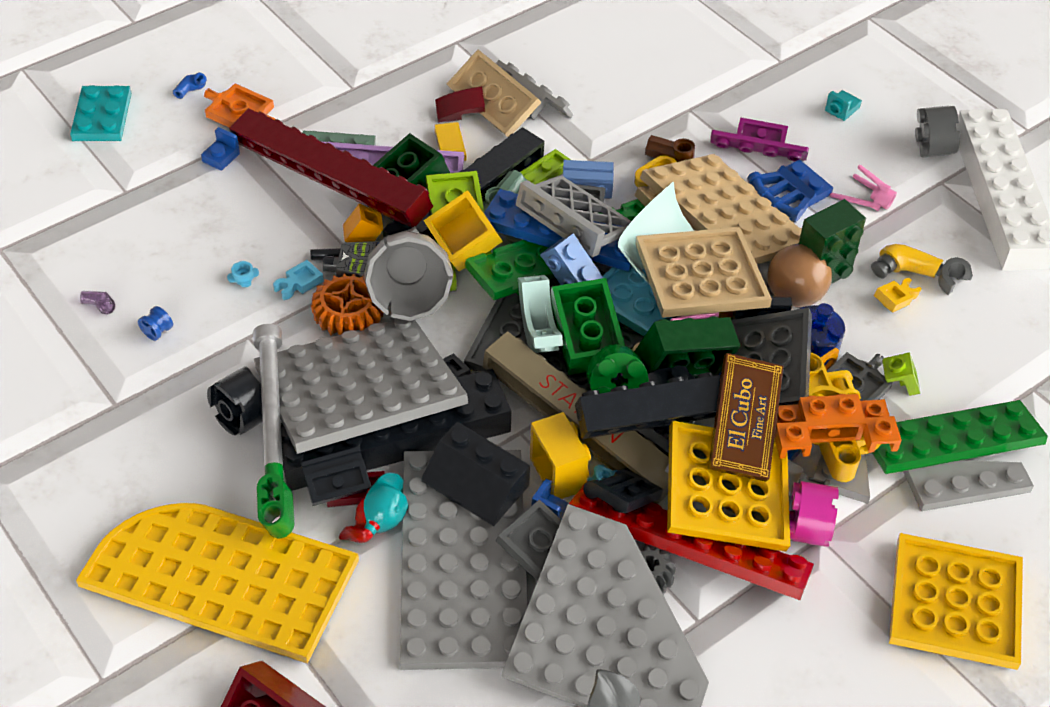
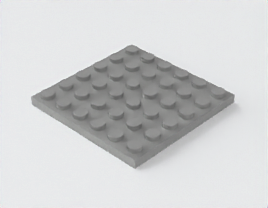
M396 318L385 323H374L364 328L365 330L363 331L349 330L342 335L320 338L316 342L294 345L287 350L277 352L280 419L297 454L468 404L467 393L416 320L407 321ZM260 357L254 358V363L261 378Z

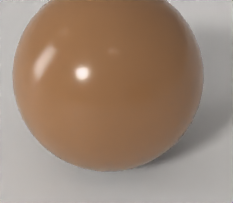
M792 244L781 249L771 260L767 274L768 284L775 297H791L792 307H807L817 303L825 296L831 285L832 270L827 266L825 260L820 261L817 255L807 246Z

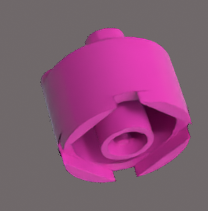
M800 481V483L793 482L791 490L793 511H789L791 541L829 547V541H832L838 510L835 508V505H832L833 499L839 498L838 487Z

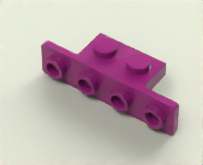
M740 117L737 134L712 130L710 143L719 148L734 147L746 153L753 151L761 152L768 157L782 156L794 162L799 159L806 161L809 151L808 147L785 143L788 130L786 125Z

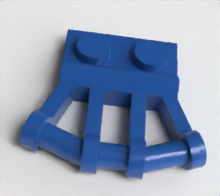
M800 159L786 167L782 165L776 172L765 174L752 172L747 177L748 183L754 186L758 192L757 194L770 200L772 207H776L795 223L801 218L808 207L830 196L834 188ZM774 184L773 186H771V187H769V188H768V187H764V185ZM786 190L790 192L781 198L775 197ZM798 200L801 201L795 208L789 206Z

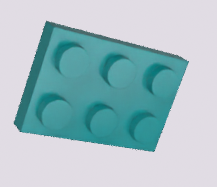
M82 86L70 132L72 141H122L132 94L130 86Z

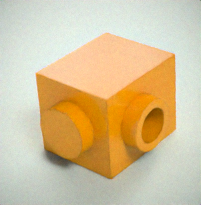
M360 203L343 224L345 242L375 241L384 230L381 213Z

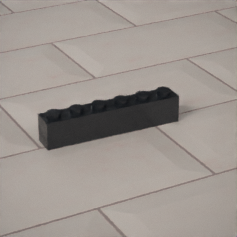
M711 372L699 374L695 376V379L685 380L684 377L669 379L665 384L658 385L656 381H650L640 384L639 388L628 389V386H618L612 388L611 392L601 394L599 390L587 391L575 403L581 437L586 439L671 425L672 421L685 423L715 418L721 375L713 376Z

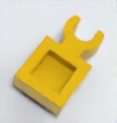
M905 278L901 285L894 280L877 288L874 297L893 313L908 306L913 299L917 298L922 288H910L909 284L912 281L910 278Z

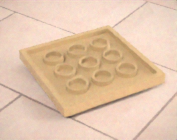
M740 227L636 236L635 245L662 318L769 308L771 306L772 298Z

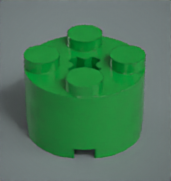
M614 344L602 348L601 351L590 359L587 366V379L591 390H599L600 394L611 392L612 388L618 386H628V389L639 388L640 384L648 382V373L641 359L633 350L624 345ZM617 373L622 374V377H619L618 380H613V378L617 377Z

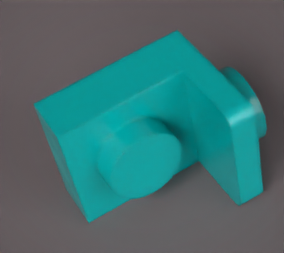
M841 90L839 93L831 91L828 94L825 111L845 121L860 108L862 100L844 90Z

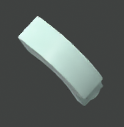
M545 275L518 278L521 314L528 347L535 353L558 351L559 346H563L562 334L556 328L553 318L549 279Z

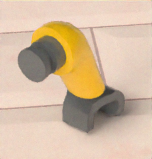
M901 244L885 246L879 252L880 257L877 261L871 264L872 271L881 279H884L892 271L895 273L909 271L935 278L937 275L939 276V286L947 295L953 292L956 285L950 277L960 280H971L973 276L971 265L963 258H950L943 264L944 260Z

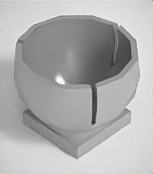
M414 226L408 231L388 235L380 241L368 255L363 278L371 301L386 315L389 313V316L392 318L413 321L432 315L447 300L453 280V269L447 252L431 237L420 234Z

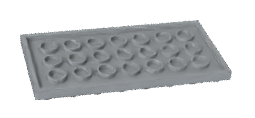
M506 450L522 460L521 450ZM404 451L403 494L408 501V510L403 518L400 668L401 670L504 668L528 607L526 570L496 542V539L501 532L524 513L523 494L498 523L492 526L422 482L421 478L434 451Z

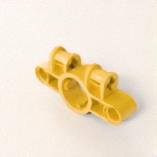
M810 354L809 396L858 394L861 399L860 392L855 390L853 386V376L850 371L827 372L822 359L816 354ZM863 434L861 440L812 443L819 446L832 478L839 482L851 481L855 477L861 455L868 454Z

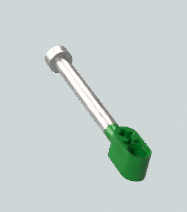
M262 324L253 330V345L260 351L265 475L257 483L258 520L269 534L274 538L280 539L288 536L294 529L293 493L283 478L277 349L282 346V330L274 324Z

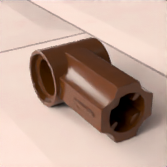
M651 135L645 148V155L653 158L669 156L677 162L694 158L695 144L692 140L685 138L671 141Z

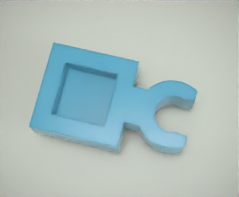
M305 260L286 271V278L277 279L273 283L275 292L284 289L281 291L282 299L288 300L296 290L303 294L324 282L323 274L311 262Z

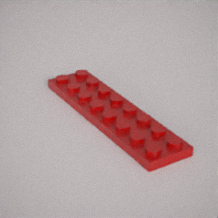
M584 485L569 502V505L626 524L635 540L797 600H801L814 566L813 563L808 562L800 555H789L778 550L668 533V510L662 509L656 503L648 504L626 514L615 511L610 504L599 498L589 499L586 497L583 490Z

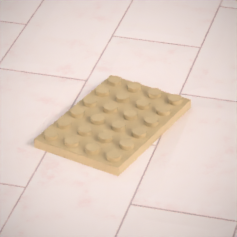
M715 154L642 171L640 179L657 194H660L674 182L676 200L681 212L688 223L697 231L740 227L756 264L771 261L781 249L799 243L802 228L795 225L786 214L780 212L776 207H772L770 200L757 194L758 192L754 186L742 179L735 170L727 166Z

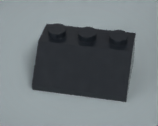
M457 421L438 442L421 479L423 483L490 525L495 526L529 487L530 465Z

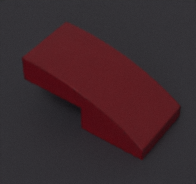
M482 86L456 91L435 99L438 123L462 120L461 115L485 112Z

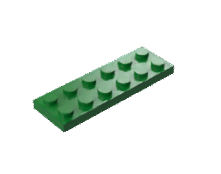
M1021 400L896 422L902 440L898 451L892 452L890 444H881L872 454L884 473L890 474L1045 445L1048 435Z

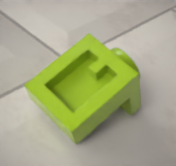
M910 352L883 358L884 375L887 383L899 381L900 386L906 385L909 396L921 394L917 371Z

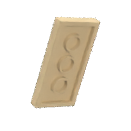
M479 49L447 83V86L454 92L482 86L485 112L480 114L507 137L514 133L541 104V101Z

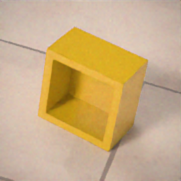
M468 190L423 220L440 247L447 252L450 262L459 272L465 268L467 258L482 253L486 254L503 242Z
M564 412L531 422L530 460L542 482L546 478L551 480V494L561 499L577 494L586 483L587 478H589L588 461L591 460V454L588 446L585 443L582 444L579 440L574 422H569Z

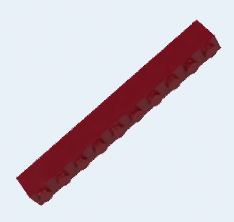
M248 108L229 128L232 133L237 135L239 145L411 228L416 227L434 207L429 198L428 190L422 185H414L400 175L397 177L390 174L383 167L377 168L365 159L360 160L346 150L340 151L328 142L323 143L311 134L301 133L296 127H288L280 120H273L261 111L256 112Z

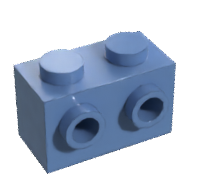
M574 233L558 240L540 254L560 285L603 278Z

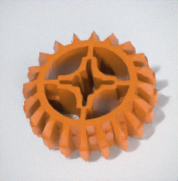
M344 273L342 277L338 278L333 275L331 281L324 279L323 285L317 286L316 292L313 293L311 310L316 324H319L322 331L328 330L330 336L335 333L342 335L349 330L363 331L365 330L364 328L374 323H379L384 314L371 301L363 276L358 278L355 274L346 276Z

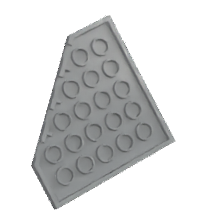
M568 504L503 668L502 677L575 705L587 707L595 683L596 670L602 669L618 673L636 686L640 694L639 707H701L709 681L627 525Z

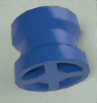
M154 306L148 316H142L138 319V326L141 331L153 341L158 340L163 331H168L173 327L171 317L159 306Z

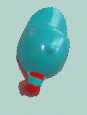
M386 473L380 476L374 485L367 490L365 497L358 504L355 525L346 526L339 534V539L365 543L376 532L383 533L396 527L408 510V501L403 494V478L395 473Z

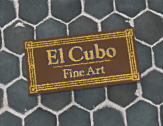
M730 353L724 355L708 469L765 482L769 480L784 366Z

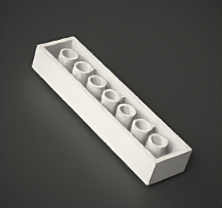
M1008 109L960 110L958 115L959 123H956V131H960L959 150L1002 271L1050 269V216Z

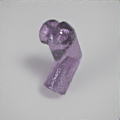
M81 291V304L95 305L105 315L115 310V301L107 292Z

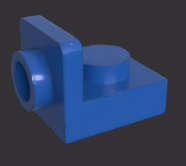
M218 127L215 130L216 141L201 154L203 163L222 171L240 154L237 135Z

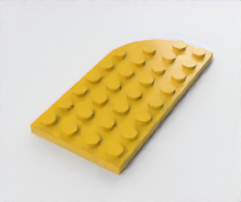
M177 503L143 511L116 526L98 544L76 579L78 587L308 664L359 561L358 553L292 532L284 538H274L260 522L203 504Z

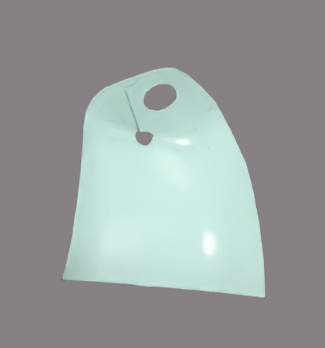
M674 182L658 194L632 220L618 241V248L634 269L648 283L649 280L642 271L644 267L635 245L636 236L694 231L683 216L678 205Z

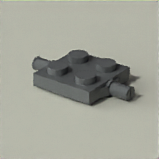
M846 352L827 370V372L850 371L853 376V386L855 390L860 392V401L880 400L891 389L893 383H887L885 376L878 371V368L883 364L882 360L884 358L883 356L880 357V354H876L869 362H866Z

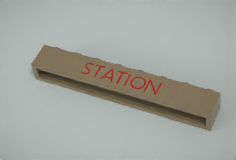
M508 331L485 350L483 368L486 370L493 368L498 380L543 416L549 417L564 412L569 422H574L581 443H585L590 453L612 471L626 468L663 488L661 499L653 503L659 504L668 495V473L665 472V469L669 464V457L661 452L652 441L645 439L636 431L582 439L575 403L579 397H582L583 393L587 392L584 388L578 387L568 379L564 372L555 369L542 355L536 354L520 338H516Z

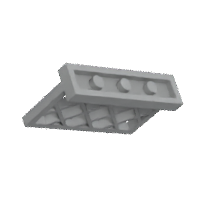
M562 175L535 185L528 180L520 183L516 206L563 238L574 233L584 250L591 257L599 255L602 246L618 240L632 222ZM593 221L603 222L606 224L594 223Z

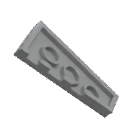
M960 460L903 471L921 511L1031 493L1034 487L1022 462Z

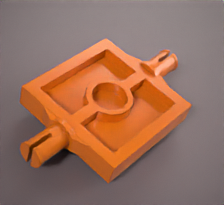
M236 83L222 93L215 92L210 88L204 92V97L213 101L205 109L206 117L229 128L248 108L256 112L261 111L266 115L274 108L272 99Z

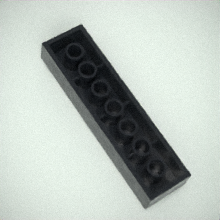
M492 368L456 378L467 393L468 404L297 454L283 423H281L284 482L291 491L305 488L307 485L301 468V462L355 447H360L367 471L404 461V451H435L438 442L457 421L486 439L511 432L512 411Z

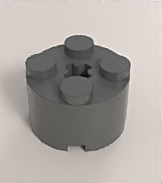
M955 106L917 109V121L920 123V127L915 128L916 142H921V157L957 153L960 145V131H956V123H959Z

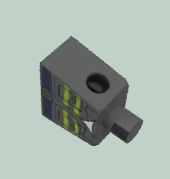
M380 241L343 243L339 257L324 256L323 272H334L338 278L342 277L344 273L346 276L355 274L358 278L364 276L368 255Z

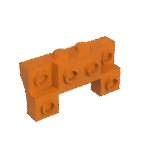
M858 394L812 395L800 397L798 405L778 407L775 442L779 459L786 458L787 450L797 449L802 450L803 457H808L811 452L812 443L861 440L862 434L864 435L868 453L874 452L877 444H890L892 452L898 451L902 441L895 417L889 415L885 399L860 401Z

